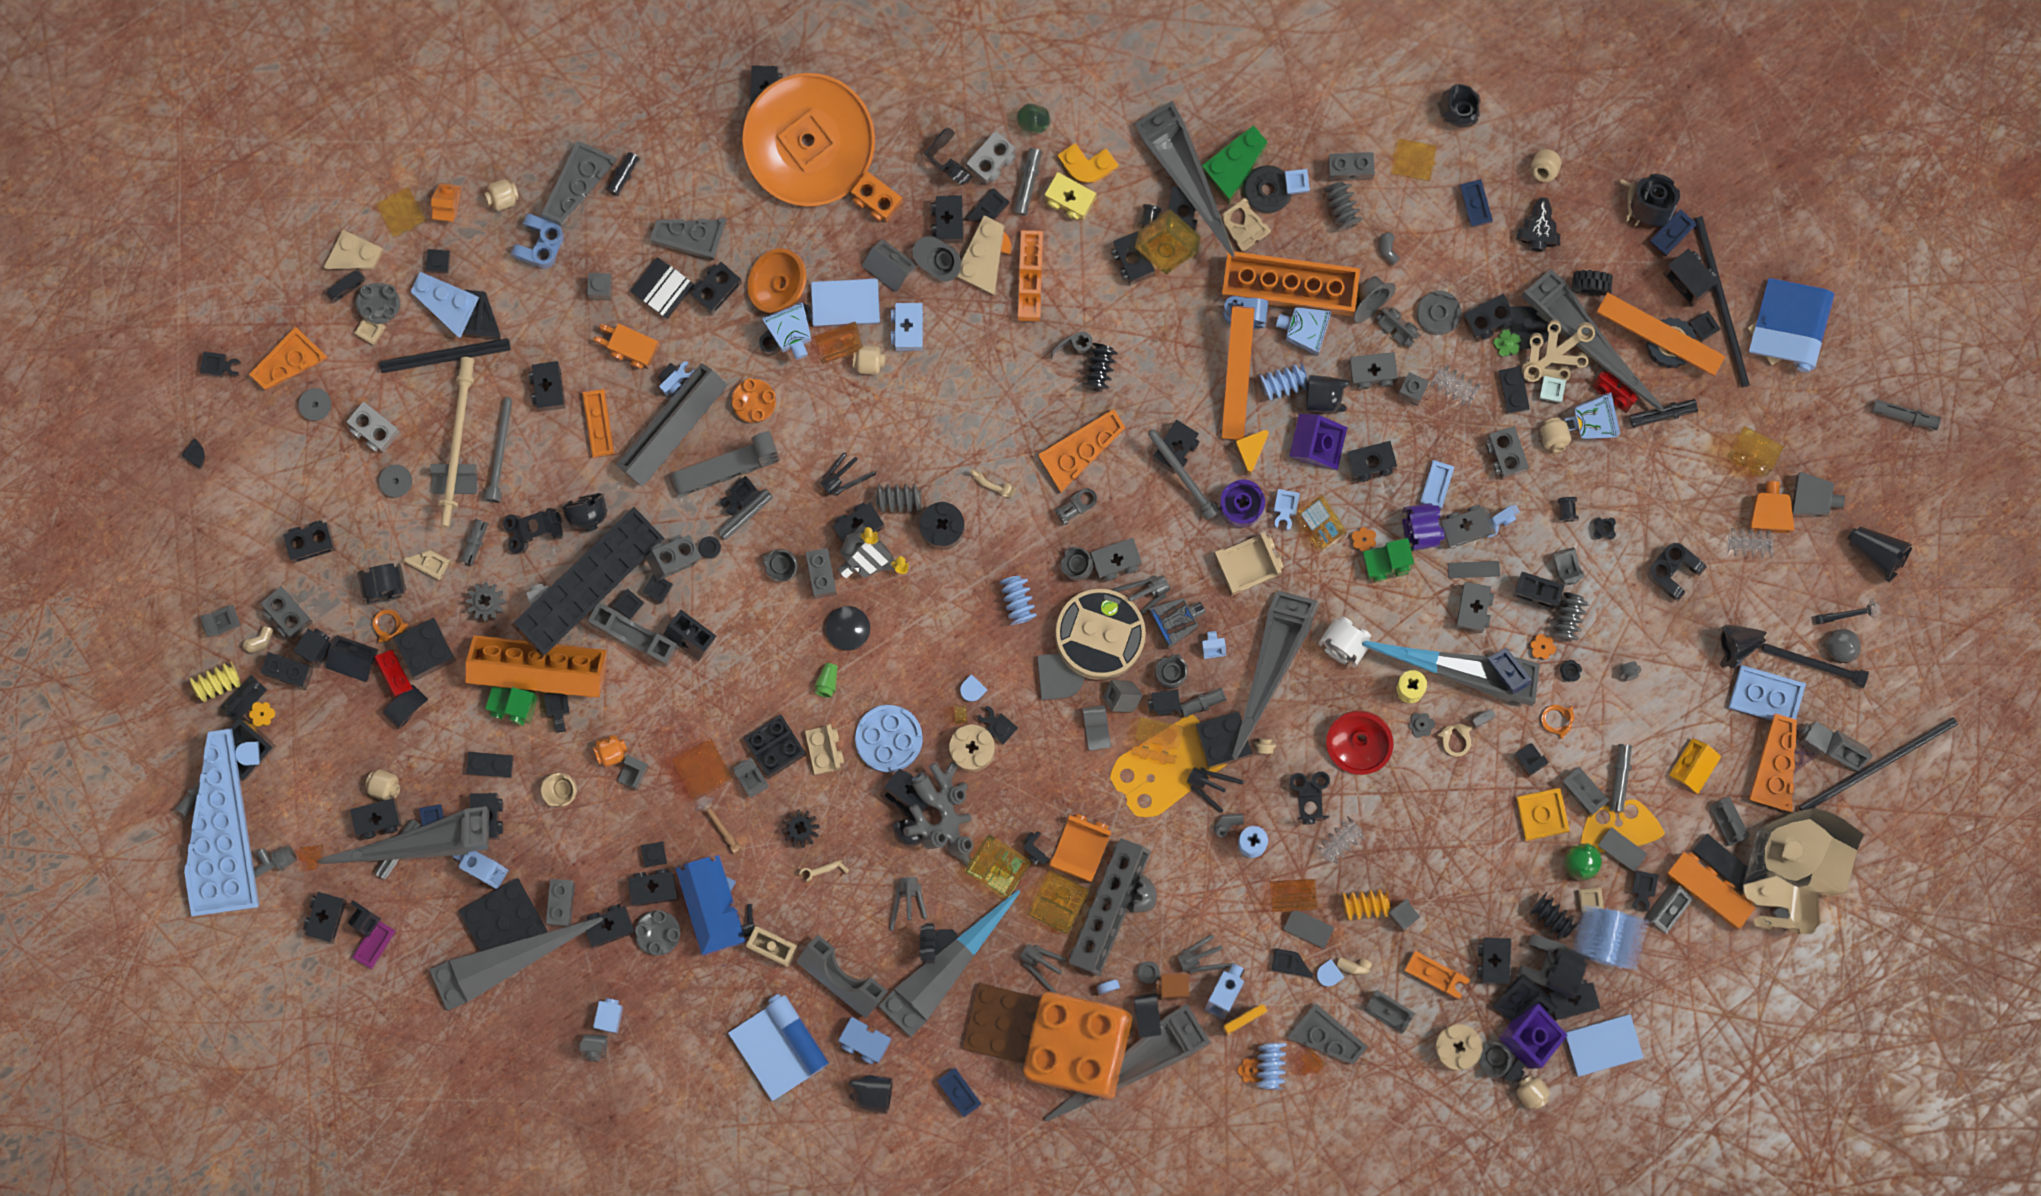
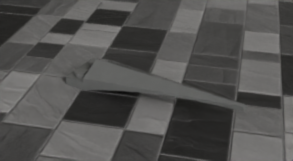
M1170 101L1137 121L1135 125L1147 146L1228 253L1235 258L1186 122L1183 120L1175 103Z
M1552 269L1523 293L1522 298L1538 311L1537 315L1547 323L1551 320L1560 322V333L1567 339L1577 332V327L1581 323H1591L1595 329L1594 338L1589 342L1580 341L1576 346L1658 411H1662L1663 406L1635 376L1606 340L1569 285ZM1556 324L1551 325L1556 330L1558 329ZM1589 328L1582 329V333L1585 334L1590 331Z
M1277 590L1268 610L1257 667L1232 755L1234 760L1241 753L1312 627L1311 623L1319 607L1317 600Z
M487 806L465 809L410 832L353 850L322 857L317 861L319 864L439 857L468 855V852L489 849V810Z
M596 918L456 958L429 969L447 1011L469 1002L601 922L603 918Z
M1187 1004L1160 1022L1161 1035L1143 1037L1125 1052L1116 1090L1189 1058L1211 1044ZM1077 1092L1047 1116L1045 1121L1053 1120L1100 1097Z

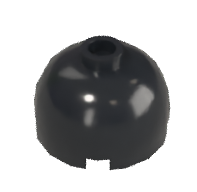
M601 493L581 496L578 497L579 500L575 501L574 504L570 500L562 505L564 516L571 526L577 529L585 528V532L598 529L597 524L604 521L608 512L604 493L602 495Z

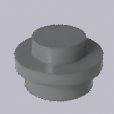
M1629 662L1620 667L1621 673L1619 675L1621 679L1631 681L1639 677L1642 669L1636 662Z

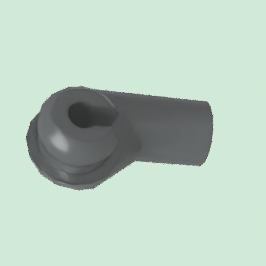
M1386 232L1379 239V253L1394 266L1400 260V257L1392 250L1395 236L1391 232Z
M1243 813L1222 815L1214 826V833L1217 837H1225L1232 825H1243Z

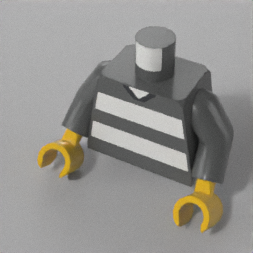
M863 524L854 533L846 536L844 544L840 549V553L846 561L838 568V571L845 578H848L855 570L863 578L887 570H895L899 574L908 572L909 564L905 563V558L899 556L895 561L888 548L878 539V532L872 533V529L866 528Z

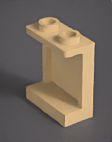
M1265 532L1228 549H1221L1215 552L1214 556L1232 596L1282 574L1283 563L1279 556L1275 557L1272 550L1275 548L1274 542L1270 535L1266 536Z

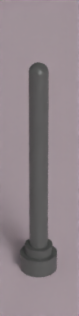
M506 397L503 400L490 486H487L483 500L488 502L500 503L502 498L499 482L512 407V399L510 397Z
M1153 429L1150 430L1148 436L1198 501L1202 516L1205 520L1214 517L1220 511L1219 507L1215 502L1212 503L1211 500L1206 499L1159 434Z

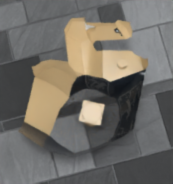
M1818 808L1792 813L1759 829L1743 883L1744 893L1756 905L1788 908L1790 917L1783 919L1759 916L1754 918V924L1765 929H1771L1772 927L1786 928L1799 935L1813 934L1820 924L1818 894L1835 897L1849 891L1847 888L1857 850L1864 834L1841 817Z

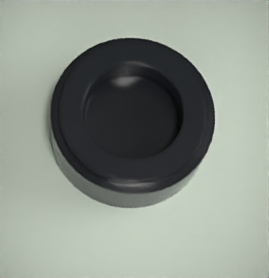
M704 537L699 543V552L706 559H714L721 552V544L715 537Z

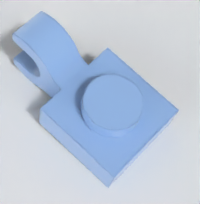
M687 361L683 362L680 368L674 371L659 386L666 396L670 393L674 395L682 386L680 383L683 379H688L695 371L694 369L691 373L684 372L685 368L689 365Z
M1516 505L1509 506L1492 518L1496 534L1501 524L1504 523L1507 526L1516 520L1515 515L1520 513Z

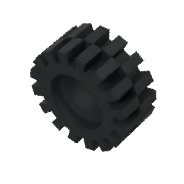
M1597 270L1574 271L1571 290L1582 295L1606 296L1607 292L1610 294L1612 292L1613 275Z

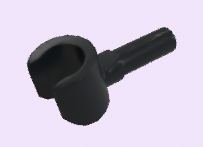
M747 904L748 923L742 925L745 937L751 936L755 929L752 904Z

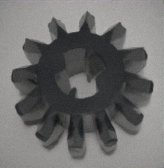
M796 810V818H794L793 814H788L792 820L791 822L783 820V824L789 828L782 829V833H790L785 838L786 842L794 838L792 842L793 847H796L798 841H800L801 847L805 848V840H808L809 844L812 845L814 842L810 837H819V834L813 830L819 829L820 825H811L817 818L813 816L808 820L809 811H806L804 816L801 817V811ZM803 823L807 831L805 833L802 832L800 835L795 827Z

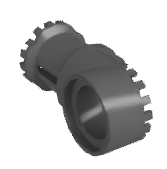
M1082 489L1072 496L1068 503L1054 510L1058 516L1061 515L1059 518H1062V522L1067 525L1068 521L1077 514H1083L1088 509L1093 508L1097 503V495L1093 489ZM1084 493H1091L1094 500L1091 504L1085 505L1081 502V496Z

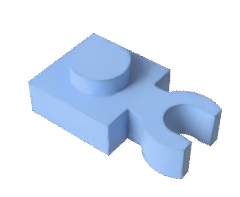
M1278 489L1274 512L1280 513V516L1275 520V528H1278L1279 522L1283 520L1287 523L1286 530H1290L1292 522L1289 515L1296 516L1300 493Z

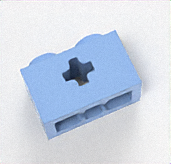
M896 303L895 310H891V323H895V331H891V345H895L896 351H923L922 303ZM905 323L910 325L909 332L904 331Z

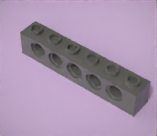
M1122 838L1115 845L1111 862L1104 871V879L1096 890L1094 903L1088 909L1087 920L1079 931V939L1076 946L1070 953L1069 963L1076 968L1097 976L1101 975L1138 886V877H1141L1150 857L1151 851L1144 846ZM1129 861L1128 866L1123 869L1124 862ZM1120 881L1119 887L1114 890V885ZM1111 902L1110 909L1105 911L1106 905ZM1103 923L1102 929L1097 932V926ZM1094 944L1093 950L1088 953L1089 946Z

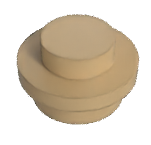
M1259 738L1258 742H1254L1255 752L1273 753L1276 743H1273L1271 738Z

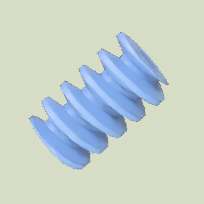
M1302 362L1300 370L1294 364L1292 365V372L1288 367H1284L1283 374L1277 369L1275 370L1274 377L1271 372L1266 373V379L1259 374L1263 393L1265 396L1267 395L1270 401L1273 400V393H1276L1281 398L1283 390L1287 396L1290 395V388H1293L1296 393H1298L1300 385L1304 391L1307 390L1308 380Z
M1013 576L999 581L1000 585H1006L1002 589V593L1008 594L1004 597V602L1010 603L1006 606V610L1013 611L1008 615L1009 619L1015 620L1010 625L1021 624L1037 616L1036 613L1029 612L1035 607L1034 605L1027 604L1032 599V596H1025V593L1030 588L1023 587V584L1028 582V579Z
M1258 826L1247 827L1242 831L1238 840L1240 852L1248 858H1256L1262 855L1268 844L1266 832ZM1252 837L1256 838V844L1254 847L1250 846V840Z
M1264 1043V1045L1258 1046V1050L1264 1052V1054L1258 1055V1059L1264 1061V1063L1257 1065V1068L1263 1070V1072L1257 1074V1077L1263 1079V1081L1258 1082L1256 1086L1262 1089L1285 1090L1278 1085L1285 1082L1284 1079L1279 1078V1075L1285 1074V1070L1280 1069L1279 1066L1286 1064L1285 1061L1280 1059V1057L1286 1055V1052L1280 1050L1286 1044Z

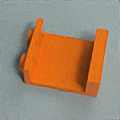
M1075 813V816L1069 815L1068 822L1054 857L1051 860L1050 867L1092 883L1112 831H1109V826L1103 823L1096 822L1094 825L1087 822V817Z

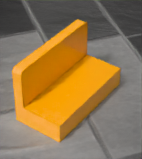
M1692 738L1669 776L1687 785L1693 792L1698 794L1721 759V755L1708 744Z

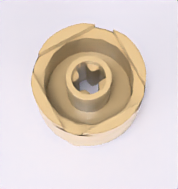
M966 725L959 728L950 740L951 758L960 769L967 772H978L986 768L992 762L995 754L994 740L991 734L985 728L978 725ZM971 743H974L976 748H979L974 750L973 754H970L969 749L966 748L971 746Z
M1461 1024L1452 1025L1443 1030L1437 1037L1435 1053L1442 1066L1452 1071H1462L1472 1067L1479 1060L1482 1053V1042L1477 1032L1471 1027ZM1460 1042L1462 1043L1461 1047L1464 1049V1051H1460L1457 1054L1455 1053L1456 1048L1453 1047V1044H1458Z

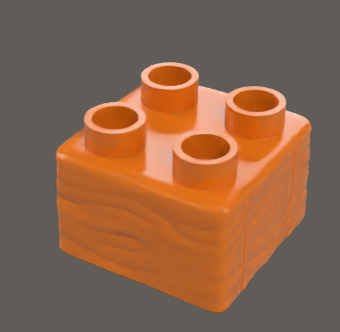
M1053 992L1044 993L1040 999L1024 1065V1075L1034 1083L1076 1091L1104 1099H1113L1116 1094L1119 1074L1132 1025V1014L1116 1006Z

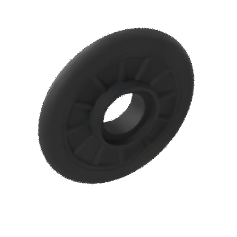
M1267 165L1256 168L1248 175L1244 184L1245 198L1251 207L1259 212H1277L1289 203L1292 194L1287 195L1285 172L1275 166ZM1263 185H1273L1274 193L1271 195L1264 194L1262 191Z

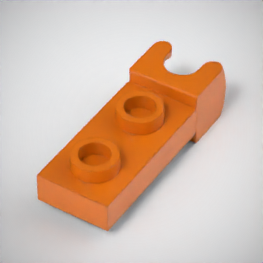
M1414 951L1404 970L1458 1000L1461 999L1462 994L1455 989L1456 983L1468 984L1470 982L1469 978L1417 951Z

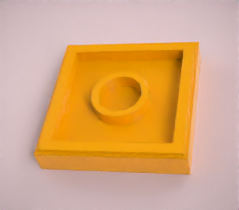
M1560 788L1516 797L1525 841L1570 832Z
M1260 1004L1223 1027L1225 1034L1228 1036L1266 1014L1267 1009L1265 1005Z

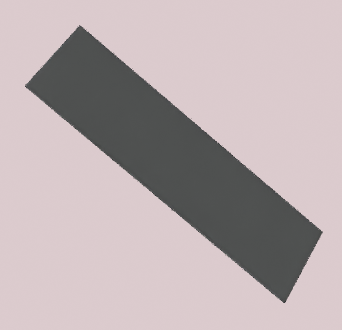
M1499 561L1448 563L1449 578L1500 576Z

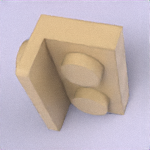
M828 724L825 727L805 731L814 774L819 775L841 770L840 764L844 763L842 750L837 751L835 742H839L837 728L832 729V725Z

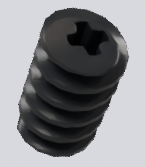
M1093 343V346L1096 348L1091 349L1090 353L1094 357L1088 359L1091 365L1086 367V371L1090 374L1084 375V380L1087 382L1082 383V387L1090 391L1102 392L1104 389H1110V386L1105 384V381H1112V378L1107 373L1114 372V369L1109 367V365L1117 363L1111 357L1119 355V352L1107 345Z
M1546 892L1532 906L1530 915L1538 913L1536 921L1545 920L1544 928L1552 926L1549 933L1552 935L1558 932L1556 940L1559 941L1566 938L1580 922L1572 924L1573 916L1565 918L1567 910L1559 912L1561 904L1557 903L1552 906L1554 898L1545 899L1548 893Z

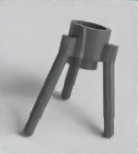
M1154 575L1149 579L1114 588L1112 591L1119 592L1148 584L1147 589L1128 598V601H1133L1148 593H1151L1153 597L1157 595L1155 599L1140 611L1141 615H1143L1160 600L1167 597L1165 593L1170 591V587L1163 575L1159 577Z
M916 877L900 878V885H896V897L890 921V931L894 930L901 893L902 897H906L908 921L912 919L911 897H915L916 894L924 919L927 918L921 893V884L917 883Z
M1209 935L1192 947L1183 950V954L1178 955L1183 971H1190V974L1199 971L1231 968L1235 963L1196 967L1200 964V958L1223 949L1222 946H1218L1196 954L1195 950L1213 939V935Z
M1028 944L1020 956V959L1024 961L1023 966L1029 969L1050 992L1057 993L1032 965L1037 966L1041 963L1061 975L1062 971L1042 959V954L1063 962H1067V958L1045 950L1038 945L1034 947Z

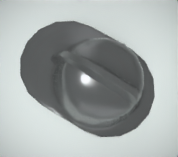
M933 236L922 237L915 243L913 257L915 262L925 271L941 281H950L959 275L961 260L955 248Z
M1373 276L1362 284L1357 292L1359 306L1355 311L1354 321L1362 323L1368 320L1394 295L1395 285L1393 283H1384L1377 276Z

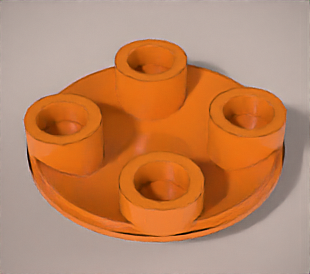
M746 379L735 388L732 394L733 410L739 418L746 422L758 423L766 420L773 413L776 406V395L772 387L759 379Z

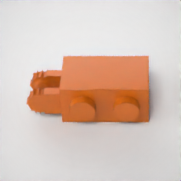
M602 323L599 325L598 328L602 332L608 333L612 337L610 341H607L599 336H594L592 341L606 347L611 352L610 356L622 361L623 358L630 360L632 366L641 370L643 367L650 368L660 346L657 340L619 323L615 329Z

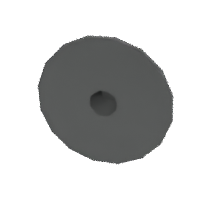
M312 388L301 395L298 407L300 413L306 419L318 421L329 414L332 402L330 396L324 390Z
M390 465L380 474L379 485L387 496L401 497L410 490L412 476L404 466Z

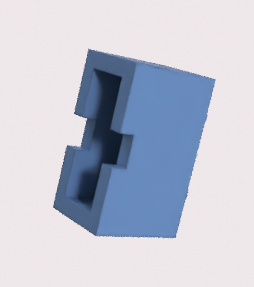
M851 1017L839 1039V1042L843 1043L841 1048L852 1054L854 1051L863 1054L861 1059L872 1065L874 1061L880 1063L892 1039L877 1030L874 1033L867 1031L868 1025Z

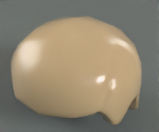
M565 773L551 774L542 782L540 788L541 796L550 806L562 807L569 805L577 794L576 782Z

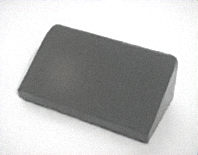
M1839 730L1834 733L1827 750L1828 756L1857 772L1873 757L1865 745Z
M1671 882L1645 915V918L1667 934L1694 898L1681 886Z
M1293 908L1283 930L1324 949L1334 927Z

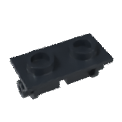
M250 675L220 708L236 722L239 717L244 716L252 705L263 696L267 689Z

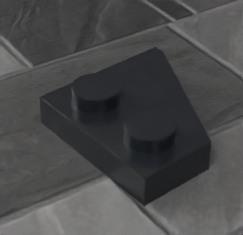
M464 289V291L479 297L462 335L501 339L487 293Z

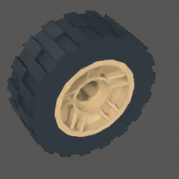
M1672 317L1660 320L1696 340V334L1693 332L1694 329L1686 321H1682L1679 318L1673 319ZM1647 341V353L1651 356L1654 363L1659 364L1658 366L1671 369L1672 367L1678 368L1680 365L1687 363Z

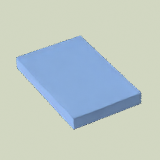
M878 279L811 282L813 327L880 324Z
M1740 665L1728 708L1770 721L1772 720L1773 713L1796 719L1806 683Z
M1631 1014L1566 1033L1568 1035L1566 1037L1578 1077L1644 1058Z

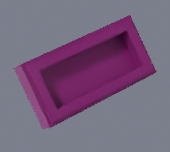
M379 921L369 937L365 936L352 958L373 969L396 931Z

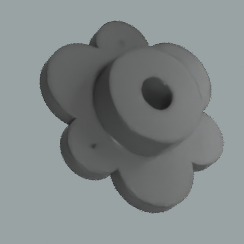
M1419 713L1413 714L1412 722L1409 724V728L1413 730V735L1417 738L1423 735L1429 736L1431 730L1435 727V721L1429 719V714L1427 713L1422 715Z

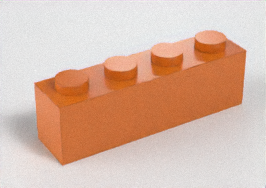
M1683 852L1665 875L1734 929L1739 930L1756 909L1752 905L1754 902L1748 899L1745 894L1741 896L1734 891L1736 887L1729 881L1725 880L1723 882L1717 878L1718 873L1711 867L1707 866L1704 868L1698 863L1700 859L1694 854Z

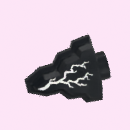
M1539 198L1533 207L1532 216L1526 218L1524 226L1518 229L1516 240L1527 243L1528 249L1531 251L1545 252L1547 246H1560V234L1556 232V222L1551 218L1552 207L1548 198Z

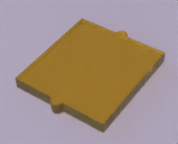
M1399 138L1396 153L1393 155L1395 160L1392 174L1430 181L1432 168L1436 164L1434 158L1437 145Z
M409 187L395 194L391 193L388 198L376 203L394 238L408 230L412 231L414 227L427 221Z

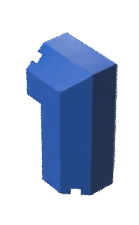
M719 855L714 856L715 861L707 857L685 864V870H682L680 867L676 868L702 956L746 943L744 937L740 938V936L744 935L737 909L734 906L731 907L735 903Z

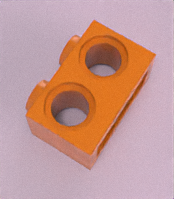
M868 171L851 191L852 201L861 208L864 206L871 211L870 215L879 222L884 220L887 223L903 203L900 195ZM864 188H871L873 190L872 195L865 197L861 194ZM882 201H888L891 204L886 210L880 209L878 205Z

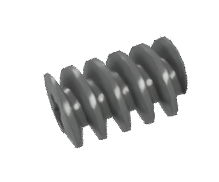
M1337 182L1324 188L1325 192H1330L1326 195V199L1331 201L1329 208L1334 209L1332 216L1338 217L1334 220L1335 225H1341L1337 228V231L1350 229L1363 220L1362 217H1355L1360 212V209L1352 208L1357 203V200L1349 199L1354 195V192H1347L1352 185L1345 184L1344 182Z
M877 484L876 510L880 506L881 511L885 512L886 507L889 506L890 511L894 512L895 507L898 506L899 511L903 512L904 507L907 506L908 511L912 512L913 507L916 506L917 511L921 512V488L918 490L916 484H913L912 489L909 490L907 484H904L903 489L900 490L899 485L895 484L894 489L891 490L890 485L886 484L885 489L882 490L881 485Z
M1564 592L1563 595L1567 599L1561 600V604L1564 607L1558 609V612L1563 616H1557L1556 621L1559 624L1553 626V629L1558 633H1552L1551 636L1565 641L1579 640L1580 638L1574 633L1582 632L1577 623H1584V620L1579 616L1587 614L1582 609V606H1589V603L1580 595Z

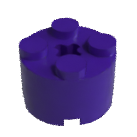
M1240 479L1229 484L1223 490L1220 499V511L1222 517L1229 524L1245 528L1253 526L1261 518L1265 508V497L1256 483ZM1241 499H1244L1247 505L1244 508H1240L1236 502H1241Z
M1425 503L1403 508L1402 513H1406V519H1402L1405 538H1408L1409 543L1412 544V547H1410L1411 551L1438 547L1440 541L1445 539L1443 527H1439V506Z

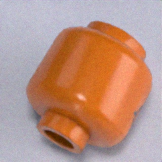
M613 734L596 741V747H593V751L598 764L602 763L605 767H609L624 761V753L627 752V747L623 739L619 740Z

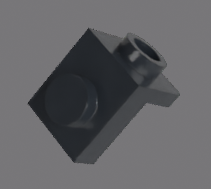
M1039 831L1035 834L1031 832L1023 841L1025 844L1023 850L1029 854L1027 858L1035 866L1041 864L1044 867L1049 858L1033 845L1039 839L1041 833Z

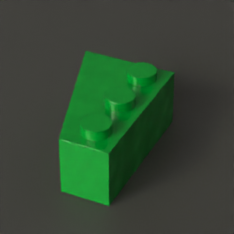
M1254 125L1202 165L1206 178L1228 205L1267 148L1268 141Z

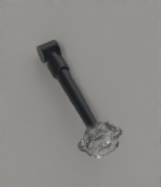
M1871 598L1866 608L1816 615V625L1862 614H1868L1873 620H1878L1877 616L1881 615L1879 602H1874V599Z

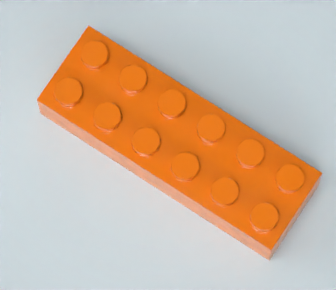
M1235 251V258L1229 253L1227 254L1221 299L1227 300L1232 296L1260 298L1269 302L1268 306L1291 309L1299 307L1330 311L1331 314L1354 316L1361 268Z
M473 635L466 659V683L600 698L606 674L607 650L556 644L542 657L527 641Z

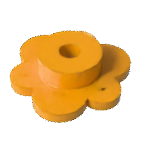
M255 702L252 705L253 711L249 713V716L253 719V724L260 727L263 724L269 725L271 723L270 719H273L276 713L274 709L270 708L269 703L264 702L261 704L260 702Z

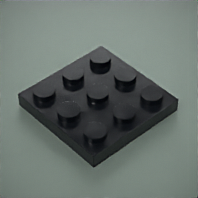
M519 878L459 910L480 951L548 933Z

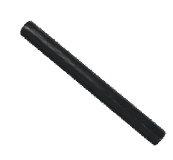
M505 338L381 360L379 366L382 373L460 360L462 357L471 358L510 351L511 344L510 340Z

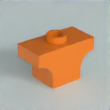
M444 183L438 185L431 199L432 219L454 222L458 215L462 186Z

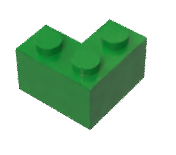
M1408 538L1388 542L1384 547L1363 551L1362 553L1368 580L1374 579V582L1387 580V576L1393 574L1396 577L1406 576L1414 566Z
M492 686L485 709L490 712L489 716L502 720L503 716L508 717L511 723L524 726L525 723L531 724L538 698L534 693L512 687L511 689Z

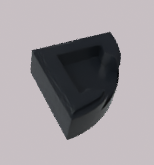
M194 438L182 457L199 469H202L204 465L205 452L201 443Z

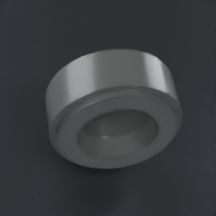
M1146 961L1139 966L1137 975L1141 982L1153 984L1160 976V969L1156 963Z

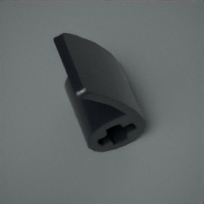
M411 685L412 690L400 694L382 713L398 729H401L411 719L413 713L428 701V698L414 685Z
M1157 994L1134 996L1139 1037L1161 1035Z

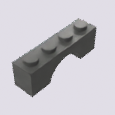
M600 602L595 606L588 619V623L591 626L666 666H669L679 648L673 641L634 623Z
M819 935L807 945L796 963L864 1018H867L877 1008L888 992L871 977L859 980L845 974L837 964L835 948Z

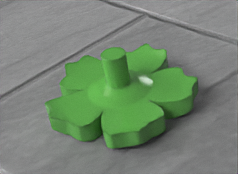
M1503 330V333L1500 334L1502 339L1495 338L1494 344L1497 349H1500L1499 355L1502 357L1509 356L1510 352L1513 355L1519 353L1520 346L1518 343L1521 342L1519 335L1515 333L1511 335L1509 330Z

